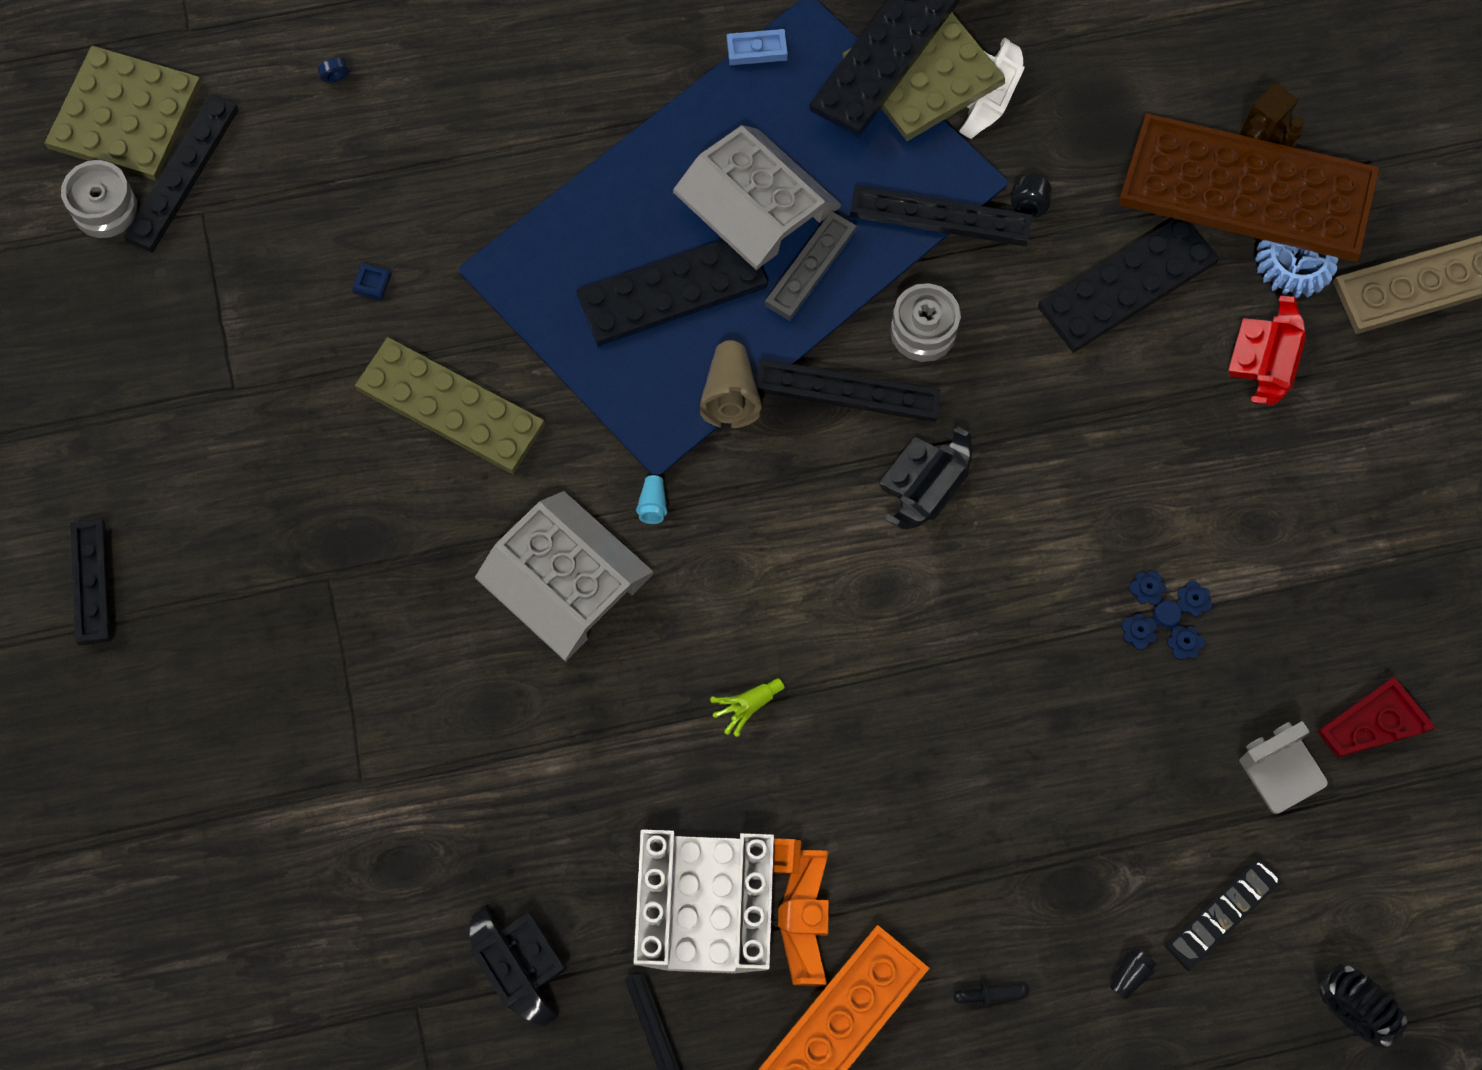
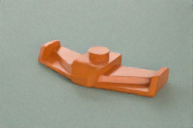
M802 850L800 852L799 874L790 873L782 905L778 908V927L781 930L793 985L827 986L816 935L828 936L829 900L816 899L829 851Z

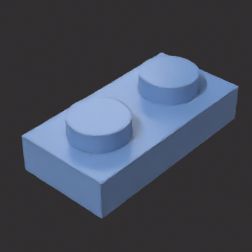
M784 29L732 33L726 36L729 65L787 61L788 54Z

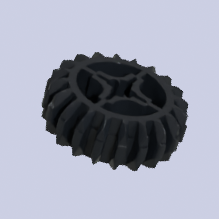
M1339 964L1329 971L1319 984L1320 996L1323 1002L1329 1006V1010L1345 1026L1350 1028L1355 1035L1362 1037L1364 1041L1382 1048L1390 1047L1394 1041H1398L1403 1035L1402 1032L1407 1028V1019L1404 1016L1403 1010L1398 1007V1003L1389 996L1388 992H1385L1380 987V984L1372 981L1370 976L1363 975L1360 970Z

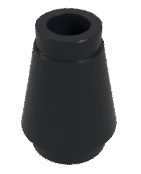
M1134 947L1131 953H1126L1110 988L1127 1000L1129 995L1155 973L1153 968L1157 963Z

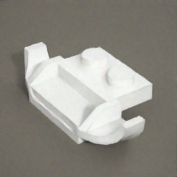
M1006 38L1002 39L1000 50L995 57L986 53L1005 76V84L967 106L969 108V115L960 128L959 133L970 139L986 127L991 126L1003 115L1025 68L1023 67V55L1020 47Z

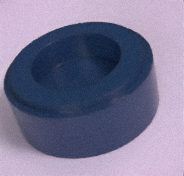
M333 58L320 64L318 72L322 81L332 83L345 78L349 73V69L345 59Z

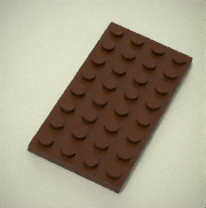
M1146 113L1122 189L1119 205L1357 262L1362 248L1379 167Z

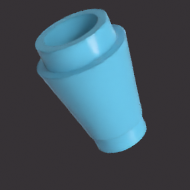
M652 475L645 478L636 508L639 520L644 523H661L667 514L663 479L659 476Z

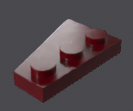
M1393 677L1317 733L1338 759L1431 732L1436 727L1398 680Z

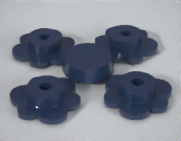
M1151 571L1147 575L1143 572L1138 573L1136 581L1130 584L1129 590L1131 594L1137 596V601L1140 604L1149 602L1152 605H1156L1153 610L1154 620L1151 618L1144 619L1142 614L1134 615L1133 619H1125L1121 625L1122 630L1125 632L1123 636L1124 641L1132 643L1134 648L1138 650H1143L1147 647L1148 643H1153L1156 640L1154 631L1158 624L1163 628H1173L1171 631L1172 637L1168 639L1167 645L1173 649L1172 653L1176 659L1184 660L1187 656L1190 659H1195L1198 656V650H1201L1205 645L1203 637L1196 635L1197 631L1194 627L1185 629L1183 626L1177 625L1181 620V612H1189L1191 616L1198 617L1201 612L1206 613L1212 608V602L1209 599L1210 591L1207 588H1201L1198 582L1191 581L1187 583L1185 588L1178 590L1177 596L1180 599L1177 604L1169 600L1161 602L1162 594L1166 591V585L1161 582L1160 574L1155 571Z

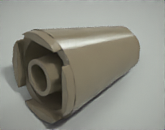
M734 340L724 341L716 347L699 404L700 415L706 422L714 426L721 427V423H731V428H740L750 425L760 416L762 403L746 348Z

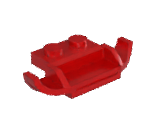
M1280 296L1278 317L1274 316L1273 322L1246 318L1242 320L1228 371L1230 377L1257 380L1259 386L1256 395L1252 396V404L1274 405L1284 398L1289 390L1293 389L1306 340L1304 322L1295 297Z

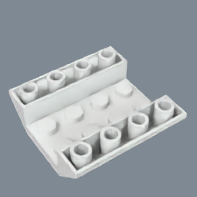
M641 830L634 965L667 971L744 973L769 970L774 835L740 833V839L681 837L674 836V831Z

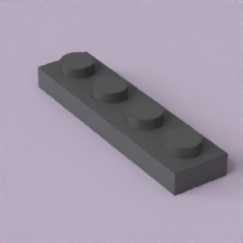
M831 211L765 300V307L791 321L854 235L857 226Z

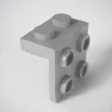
M1303 721L1294 726L1290 722L1280 726L1273 731L1275 736L1267 741L1260 737L1246 746L1248 751L1239 760L1266 805L1274 814L1287 810L1321 791L1328 784L1326 777L1302 741L1309 733Z

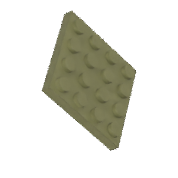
M951 13L881 109L905 140L909 141L1005 84V76L955 15ZM850 48L849 50L845 51L844 53H842V54H843V59H844L845 56L848 54V52L851 50V48Z
M91 45L47 136L45 145L50 150L87 161H107L113 163L122 171L157 181L202 84L200 77Z

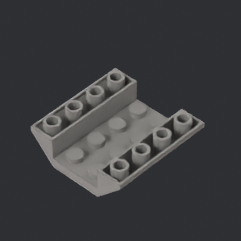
M743 125L698 155L673 189V193L756 270L778 254L781 240L812 217L821 223L831 211L835 212L841 207V204L765 134L759 129Z
M562 491L539 501L493 546L476 574L475 579L566 662L588 640L586 632L627 591L633 595L654 572L565 491Z

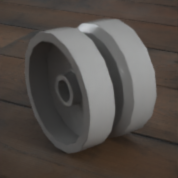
M103 160L86 161L75 166L66 175L62 183L61 198L77 227L89 236L96 238L116 236L124 232L136 217L138 212L137 199L122 170L113 163Z
M930 283L916 284L906 289L899 296L894 307L890 328L892 341L900 353L912 360L920 362L935 361L945 356L954 345L961 318L959 304L953 294L941 286Z

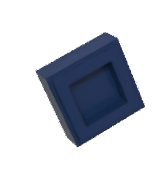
M362 263L352 288L353 293L382 301L392 276L391 271Z

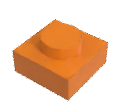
M774 839L772 873L799 874L801 840Z

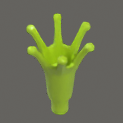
M777 678L768 684H761L739 695L724 698L711 697L710 701L712 703L731 704L725 709L715 711L713 717L717 718L725 713L734 711L736 714L731 717L732 722L724 730V733L729 735L733 727L739 722L733 733L735 737H738L742 727L751 715L772 700L773 695L784 689V685Z

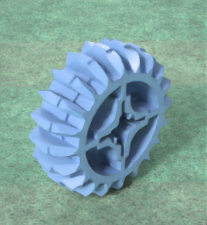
M1266 240L1259 242L1257 246L1258 253L1255 257V262L1259 263L1257 273L1265 274L1263 283L1271 281L1273 283L1272 291L1279 287L1283 289V296L1287 295L1290 291L1295 298L1299 297L1301 293L1308 298L1313 292L1319 293L1324 286L1329 285L1332 275L1337 271L1336 263L1339 260L1337 257Z

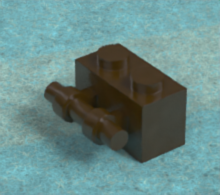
M1275 82L1253 104L1240 135L1268 142L1276 141L1277 144L1295 148L1296 140L1300 138L1303 132V120L1300 117L1291 116L1298 99Z

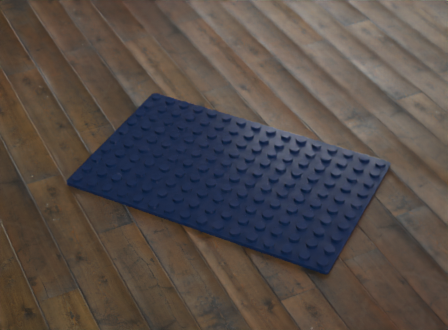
M799 0L761 30H785L787 61L729 65V57L725 58L459 268L460 275L651 475L660 477L719 428L703 419L700 415L699 406L714 352L719 344L727 340H734L744 345L755 382L759 359L794 365L950 235L948 233L849 217L855 185L977 206H985L1007 186V179L945 120L906 141L882 109L878 111L860 137L811 112L809 104L842 62V53L852 48L858 40L818 0ZM741 125L759 129L841 204V207L834 213L857 226L854 235L791 321L765 307V300L824 222L823 220L819 223L813 217L782 239L778 254L761 266L768 282L767 288L598 347L576 293L577 289L723 240L673 193V189L698 155Z

